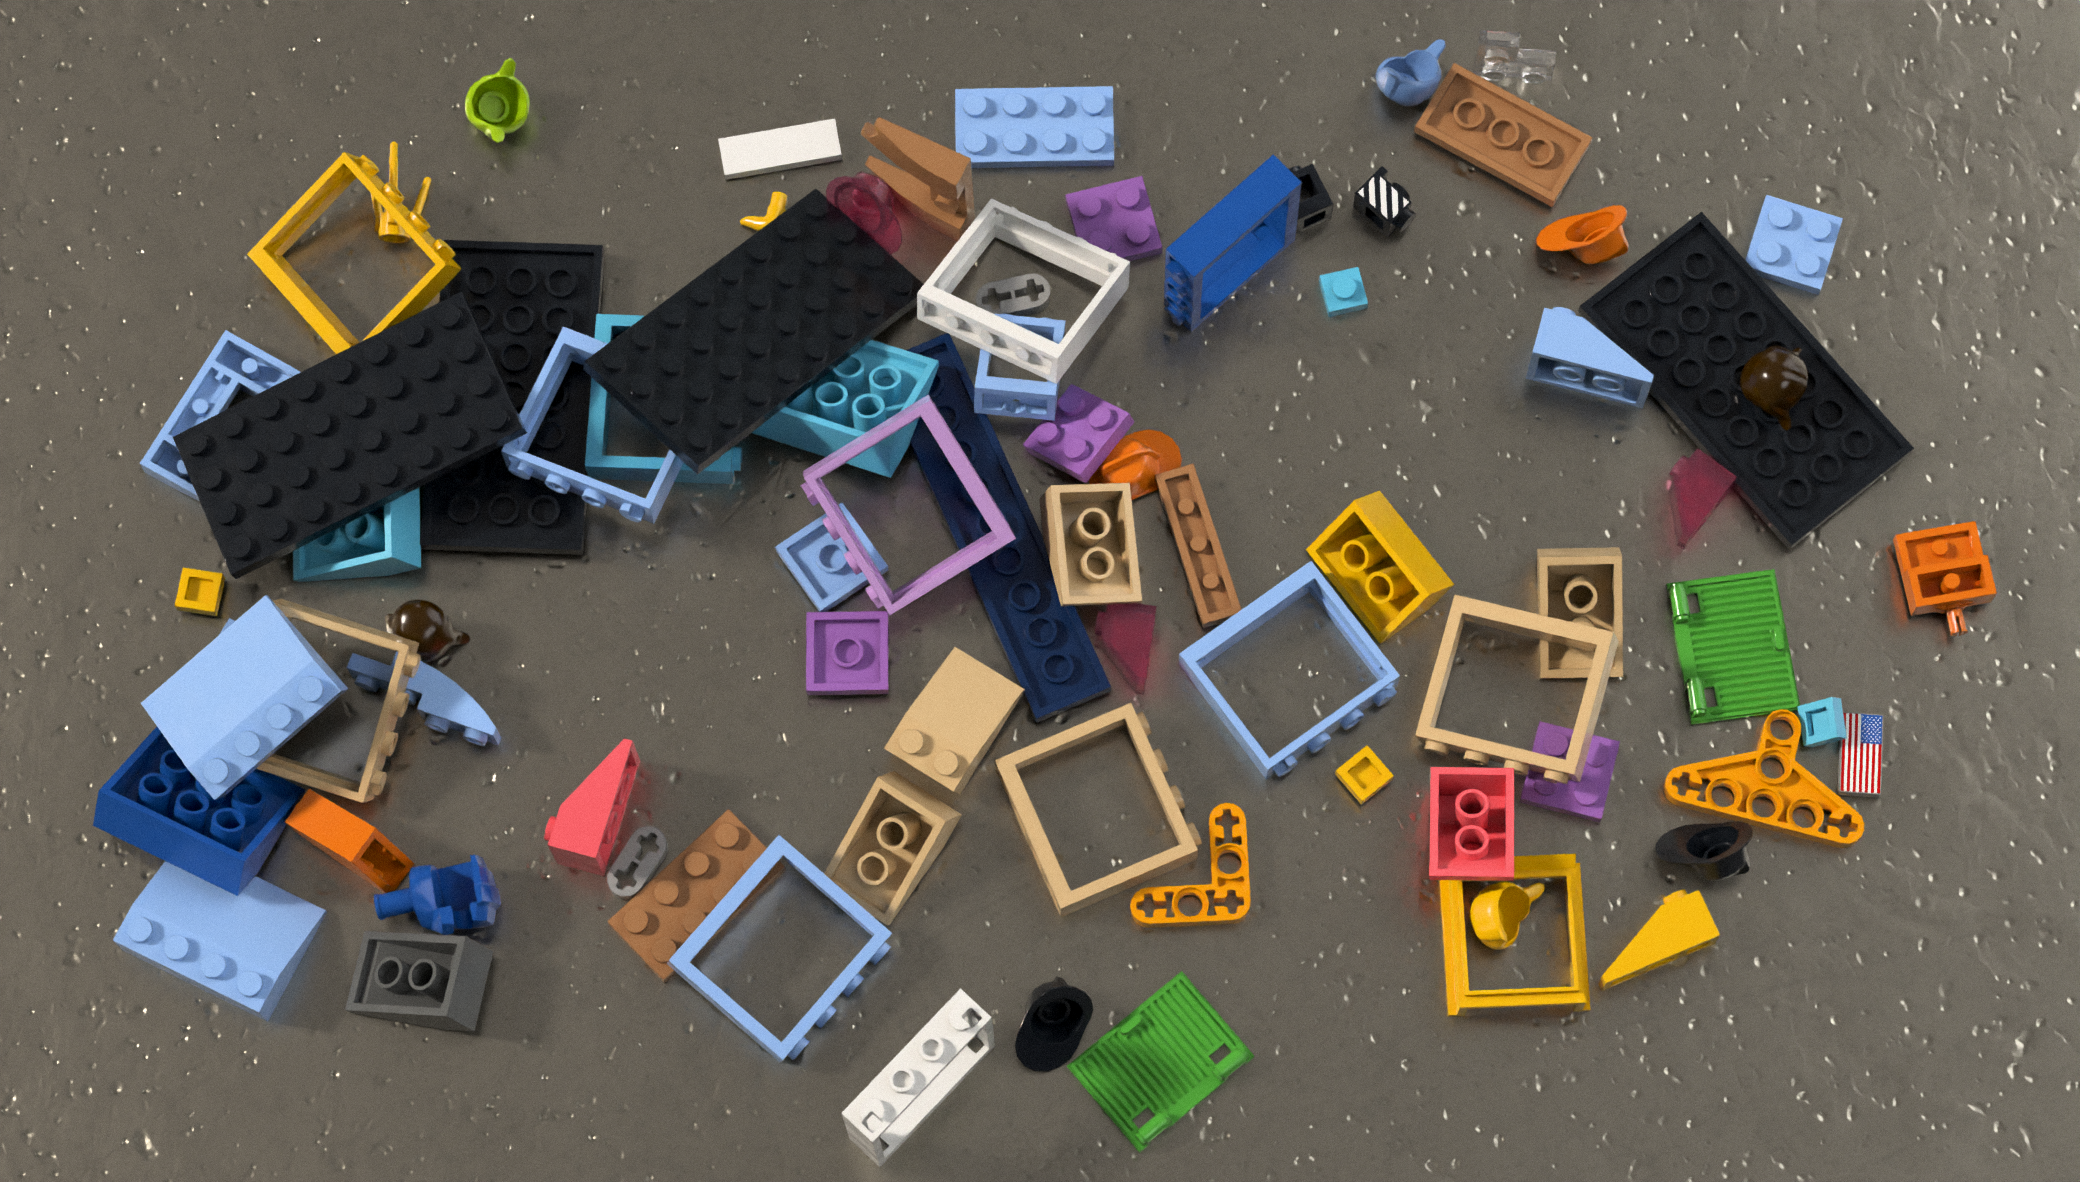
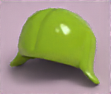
M512 58L506 59L500 70L495 74L483 76L480 80L474 82L465 98V113L469 122L496 143L503 142L505 135L511 134L522 127L527 119L530 106L527 89L521 81L514 77L516 62Z

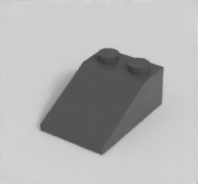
M364 931L345 1010L350 1013L437 1029L475 1031L493 951L467 936Z

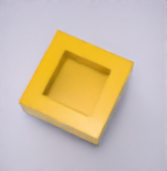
M183 567L174 605L178 611L217 616L225 576L223 573Z
M1368 745L1335 771V775L1361 805L1391 782L1394 777Z

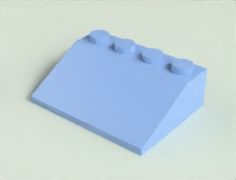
M265 595L141 702V704L187 769L212 798L216 800L229 793L348 690V687L270 597Z
M165 861L132 904L113 941L124 952L268 1022L327 911L257 876L249 882L239 896H236Z

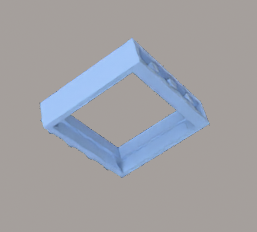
M563 327L519 414L527 433L505 444L501 451L506 466L512 474L520 478L530 479L532 476L545 481L547 487L558 493L566 494L570 491L581 495L582 499L592 506L604 508L607 505L619 510V513L626 519L634 522H641L643 519L654 524L684 463L670 449L646 499L527 453L571 362L574 361L584 365L585 360L608 344Z
M1312 561L1179 653V666L1266 780L1275 773L1281 777L1291 771L1298 764L1296 758L1307 750H1310L1313 754L1322 749L1331 741L1329 735L1341 726L1344 730L1353 727L1364 717L1362 711L1373 703H1376L1379 707L1388 702L1396 695L1397 691L1395 688L1398 686L1400 678L1392 664ZM1310 592L1378 681L1269 758L1201 668Z
M778 835L669 959L667 965L778 1062H781L786 1056L794 1060L810 1042L804 1037L808 1030L814 1024L821 1029L837 1010L831 1004L841 992L849 997L864 979L859 974V971L865 964L870 961L876 965L888 952L891 946L885 941L892 933L784 838ZM781 858L785 859L873 936L782 1042L690 963Z

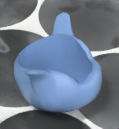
M1438 39L1425 50H1414L1405 57L1395 56L1384 60L1378 66L1375 75L1377 86L1382 93L1395 103L1406 107L1418 105L1430 98L1437 89L1442 77L1438 59L1446 47L1445 41Z

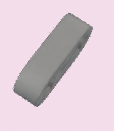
M1025 274L984 284L976 294L977 307L994 314H1011L1015 316H1028L1042 312L1048 307L1051 300L1050 285L1043 276L1038 274ZM1034 286L1037 292H1041L1038 294L1037 301H1031L1029 296H1022L1027 294V287ZM989 295H996L997 300H1004L999 302V309L992 310L990 304H986Z
M643 826L637 829L609 869L607 884L616 898L630 901L651 881L666 858L668 843L663 832L658 828ZM652 837H655V843L659 850L656 853L649 851L642 861L638 860L643 851L639 842L642 839L649 842ZM633 866H636L637 869L633 873L636 885L633 888L627 885L623 890L619 889L620 883L617 876L619 874L628 875Z

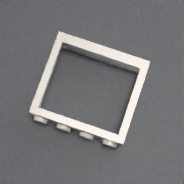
M990 199L918 291L917 319L1057 384L1129 288L1130 261L1116 256V253H1110L1094 246L1081 237H1075L1059 230L1048 222L1026 215L1013 206L1009 207L994 199ZM994 237L1102 286L1059 344L951 294Z
M961 988L841 1113L849 1139L879 1167L886 1162L995 1047L992 1017ZM975 1037L984 1044L977 1053H974L967 1046ZM879 1137L888 1145L884 1151L882 1150Z

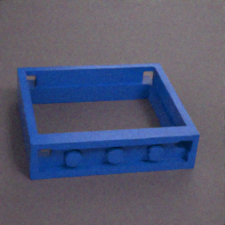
M1274 154L1166 248L1164 310L1172 317V322L1177 326L1183 324L1192 332L1295 241L1302 182Z

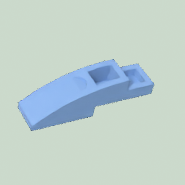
M396 651L391 666L352 653L346 668L352 678L355 679L354 683L357 686L372 692H377L378 688L388 690L398 652ZM420 661L414 678L409 677L405 693L409 694L408 704L415 705L416 701H420L417 710L421 718L425 720L424 725L441 733H447L448 729L464 733L463 739L479 746H485L487 742L499 745L501 736L480 705L456 682L437 669Z

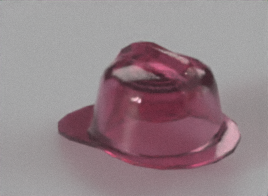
M862 171L853 177H836L829 182L826 189L828 204L846 214L890 255L897 252L902 244V230L898 219L894 215V196L888 184L878 176Z

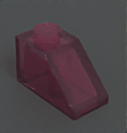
M1698 448L1690 458L1683 455L1669 473L1673 477L1669 488V496L1677 545L1683 550L1731 491L1737 476Z
M1138 603L1107 604L1106 612L1098 611L1095 635L1102 636V650L1134 692L1144 695L1157 606Z

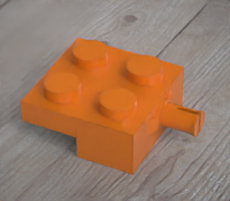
M1972 521L1896 534L1893 542L1911 616L1933 612L1945 613L1951 636H1957L1958 633L1959 636L1968 633L1962 610L1973 605L1991 603L1997 594L1988 555H1983L1976 522Z

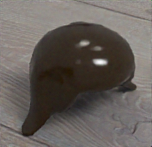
M1772 346L1765 351L1753 355L1746 362L1741 372L1740 386L1748 401L1778 419L1782 428L1788 431L1791 428L1789 411L1799 402L1806 391L1808 371L1804 361L1799 357L1802 351L1801 348L1798 347L1791 351L1784 347Z
M426 600L407 601L400 605L394 614H387L384 618L388 633L419 642L416 654L421 655V661L424 663L432 662L442 657L451 646L465 645L470 641L468 633L456 630L452 625L451 618L438 605Z

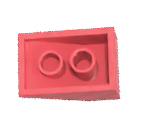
M624 738L560 805L557 817L551 816L549 818L544 840L549 841L548 847L557 864L605 876L640 764V758L632 740Z
M1431 767L1429 880L1514 881V768Z

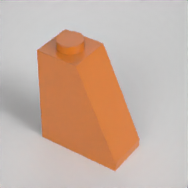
M308 789L285 821L304 840L383 893L395 891L415 864L377 828L311 789Z

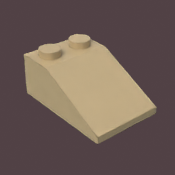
M1130 483L1051 485L1039 500L1043 539L1061 606L1141 603L1142 594Z
M1620 548L1537 549L1538 614L1614 632L1619 642L1609 677H1623L1622 554ZM1539 639L1540 678H1588L1595 652Z
M954 647L905 713L884 749L953 792L961 795L1025 689L957 647Z
M895 771L879 776L824 874L873 917L888 926L944 848L962 814Z

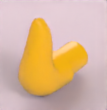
M773 192L770 206L767 207L766 216H746L740 220L741 225L756 231L761 230L786 211L787 195L782 192Z

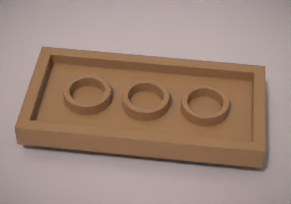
M1456 63L1450 68L1414 129V132L1551 207L1554 206L1589 148L1593 138Z
M728 809L607 922L654 973L666 983L676 974L667 965L669 959L767 848ZM780 861L776 863L706 945L786 871L785 866Z

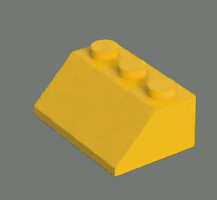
M1381 491L1355 499L1306 549L1380 644L1428 611L1455 585Z

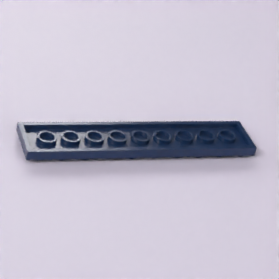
M943 334L907 349L906 351L939 361V367L928 394L1016 537L1015 540L967 568V571L1019 686L1025 689L1023 694L1036 723L1110 692L1111 685L1075 606H1061L1043 536L987 414L974 413L975 388L950 334ZM920 417L910 445L957 549L960 551L992 530L926 423Z

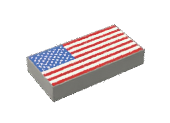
M1843 712L1847 739L1839 740L1837 795L1879 798L1881 795L1884 715Z

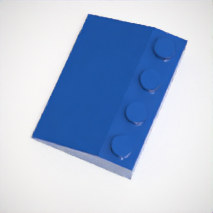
M156 727L98 791L93 826L239 896L259 872L286 827V819L292 813L295 805L305 795V789L279 776L255 769L224 797L214 800L187 769L162 732Z

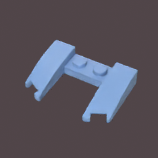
M225 330L140 462L142 469L148 475L199 501L173 437L225 411L239 389L251 396H255L301 372Z

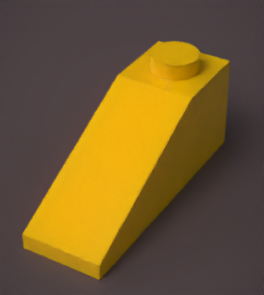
M1682 889L1663 898L1664 905L1659 907L1602 975L1598 983L1601 991L1716 943L1720 933L1699 890L1687 894L1686 890Z

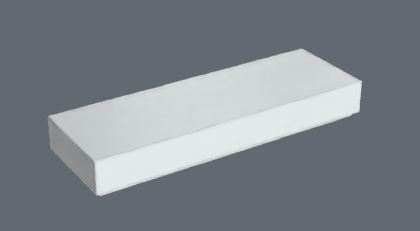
M835 119L718 139L725 180L842 160Z

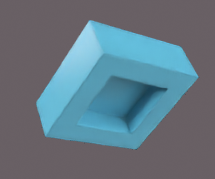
M1359 267L1319 276V283L1328 317L1368 308V300Z
M1829 697L1797 706L1803 746L1813 748L1847 739L1841 698Z

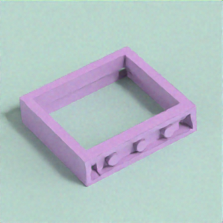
M929 394L803 471V477L806 482L801 487L806 493L808 500L813 506L820 503L827 514V517L822 520L826 529L834 540L842 538L849 549L844 554V557L856 575L861 572L864 573L870 583V586L865 588L871 601L874 602L877 609L884 606L889 615L1016 539L1013 530ZM922 417L992 531L892 591L821 477Z

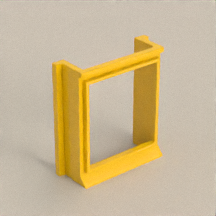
M1576 854L1514 856V879L1564 877L1571 987L1469 991L1462 882L1475 880H1439L1448 1017L1465 1016L1467 1009L1573 1005V1012L1591 1010L1580 863H1576Z

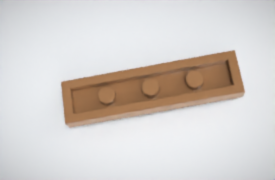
M1194 463L1156 474L1155 482L1202 626L1206 628L1223 623L1242 609Z

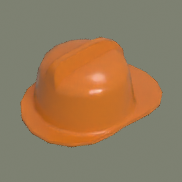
M1612 205L1594 212L1559 219L1540 231L1536 238L1537 246L1542 250L1552 252L1569 250L1575 258L1585 264L1602 263L1624 255L1629 249L1622 226L1627 217V209L1621 205Z
M1147 429L1131 433L1122 437L1091 476L1089 484L1130 483L1131 499H1137L1158 490L1155 482L1156 474L1181 467L1180 449L1171 437L1161 431Z

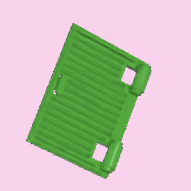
M1775 569L1666 584L1668 599H1671L1673 616L1671 619L1684 691L1688 693L1690 709L1688 713L1691 725L1770 715L1773 711L1779 709L1791 712L1798 711L1797 706H1800ZM1696 595L1699 612L1690 614L1687 596ZM1705 689H1713L1716 706L1707 707L1704 694Z
M1181 971L1068 1064L1067 1068L1140 1153L1151 1144V1141L1156 1136L1173 1126L1227 1081L1228 1076L1240 1066H1245L1255 1056ZM1225 1044L1231 1053L1218 1064H1215L1210 1056ZM1148 1108L1154 1117L1141 1128H1138L1133 1120Z

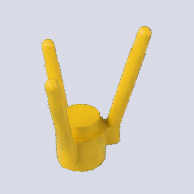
M393 141L390 144L389 183L398 189V143ZM430 177L424 178L413 208L420 215L431 184ZM371 194L375 215L374 232L379 233L378 238L389 243H405L410 241L408 233L385 208L383 212L382 205Z

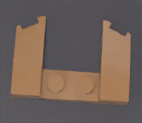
M880 117L876 119L874 125L869 122L865 123L861 130V135L903 170L872 156L868 157L865 163L866 167L912 214L936 231L958 242L975 218L971 158Z

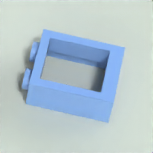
M995 314L1057 344L1065 337L1066 320ZM980 349L975 382L974 413L1055 421L1060 380L1055 384L1049 380L1043 382L989 376L992 354Z

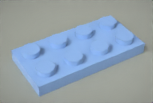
M1113 86L955 89L956 152L971 158V168L1114 166Z

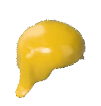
M1503 881L1482 889L1472 902L1469 911L1470 922L1480 941L1485 946L1494 950L1506 949L1512 945L1517 939L1520 922L1530 912L1531 902L1544 892V884L1538 882L1522 888L1512 882Z

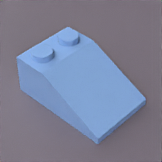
M1563 307L1544 308L1526 379L1643 409L1654 375L1583 317L1576 316L1574 311Z

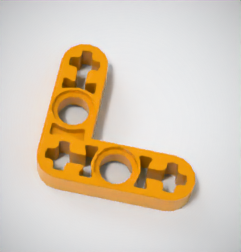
M1223 803L1216 806L1210 814L1208 828L1211 884L1146 887L1138 890L1133 895L1130 904V913L1136 924L1146 928L1229 925L1240 923L1246 918L1249 913L1251 899L1246 818L1240 807L1232 803ZM1223 814H1230L1231 820L1239 822V824L1233 825L1231 834L1232 842L1240 840L1241 845L1226 843L1216 846V841L1224 843V828L1215 823L1222 821ZM1225 853H1234L1240 858L1242 865L1236 873L1226 874L1218 867L1217 861L1219 857ZM1207 894H1215L1213 903L1225 902L1227 895L1234 894L1236 901L1243 902L1244 905L1237 906L1236 913L1234 914L1228 913V908L1225 906H1215V915L1208 916L1209 901ZM1193 895L1199 898L1202 903L1200 913L1190 917L1180 912L1178 903L1184 896ZM1165 896H1173L1171 909L1174 917H1166L1167 909L1154 910L1153 917L1150 918L1145 917L1143 910H1137V906L1144 904V898H1152L1154 905H1166Z

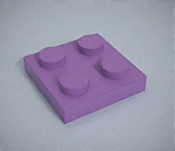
M1142 176L1065 195L1076 237H1081L1088 243L1105 251L1116 253V256L1127 261L1162 254L1161 240Z
M1071 384L1057 401L1055 421L1042 420L1024 442L1023 446L1029 454L1087 483L1135 421L1128 412Z
M887 611L806 612L807 695L889 694V615Z
M1540 721L1532 752L1566 760L1574 730ZM1593 735L1580 782L1568 780L1567 784L1559 782L1555 784L1544 780L1543 773L1528 770L1520 803L1600 823L1620 741Z

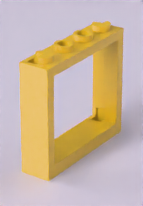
M346 152L342 153L247 254L336 354L360 342L285 260L283 254L356 178L360 180L435 263V266L364 340L420 313L461 270V267L452 259L456 255L452 248L439 238L435 240L427 231L430 228L429 223L414 210L410 212L402 204V201L405 199L402 193L391 183L387 182L384 184L376 175L379 172L378 167L365 155L358 157Z

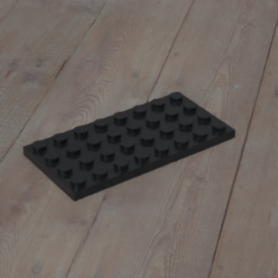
M815 188L585 360L584 371L696 474H699L916 306L917 293L924 284Z
M1702 211L1579 307L1578 312L1587 321L1654 375L1649 392L1789 550L1904 460L1914 450V447ZM1772 346L1784 347L1791 351L1798 347L1801 348L1802 351L1799 357L1804 361L1808 371L1806 391L1799 402L1789 411L1791 428L1788 431L1782 428L1778 419L1748 401L1740 386V376L1746 362L1753 355L1765 351Z
M444 240L455 252L456 255L452 259L461 267V270L440 291L439 302L459 292L465 295L518 414H520L562 328L566 327L595 338L596 314H600L604 247L603 245ZM574 361L571 362L527 453L588 476L585 468L592 377L584 371V365ZM504 445L424 485L420 532L421 549L583 555L587 502L582 499L581 495L570 491L566 494L558 493L547 487L545 481L532 476L530 479H523L512 474L508 470L501 452Z
M459 292L174 436L173 439L229 572L235 579H238L526 434L527 431L465 295Z

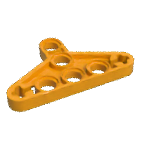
M1779 709L1773 711L1767 717L1761 730L1757 751L1676 767L1668 773L1663 784L1665 797L1676 806L1733 821L1746 822L1756 827L1838 848L1853 846L1859 841L1864 832L1862 816L1795 761L1801 735V723L1799 718L1789 710ZM1778 719L1789 722L1793 729V735L1786 740L1775 738L1770 730L1771 723ZM1775 758L1782 763L1784 773L1779 778H1769L1762 772L1761 763L1765 759ZM1680 777H1685L1688 779V786L1700 789L1702 779L1710 781L1704 792L1703 802L1697 800L1700 794L1698 791L1687 790L1685 796L1677 794L1678 787L1672 785V782L1678 783ZM1719 786L1729 788L1734 794V803L1728 807L1716 805L1712 799V790ZM1757 797L1769 798L1775 806L1774 814L1769 817L1756 815L1752 808L1753 800ZM1799 807L1810 809L1815 816L1814 825L1808 828L1798 826L1792 818L1793 811ZM1823 810L1831 812L1826 822L1839 824L1842 818L1849 820V827L1855 829V832H1849L1847 837L1840 836V829L1827 825L1824 833L1819 832L1818 829L1824 820Z

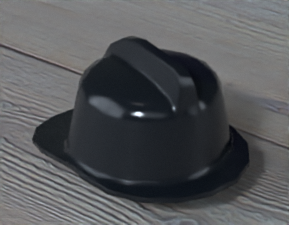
M1742 821L1683 825L1668 831L1660 837L1656 843V854L1661 860L1671 864L1691 865L1705 880L1720 881L1731 876L1745 874L1750 870L1747 845L1753 837V829L1748 823Z
M1057 976L1053 981L1041 984L1030 993L1025 1005V1017L1015 1041L1016 1055L1025 1067L1033 1071H1050L1059 1068L1070 1060L1081 1041L1093 1013L1092 999L1088 994L1075 986L1068 985L1063 978Z

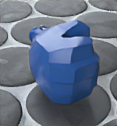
M470 855V862L437 869L434 865L412 867L409 873V888L383 894H374V905L379 920L415 912L420 925L424 929L448 935L453 934L454 930L493 926L496 910L501 906L499 889L496 888L493 873L488 870L484 859L479 855Z

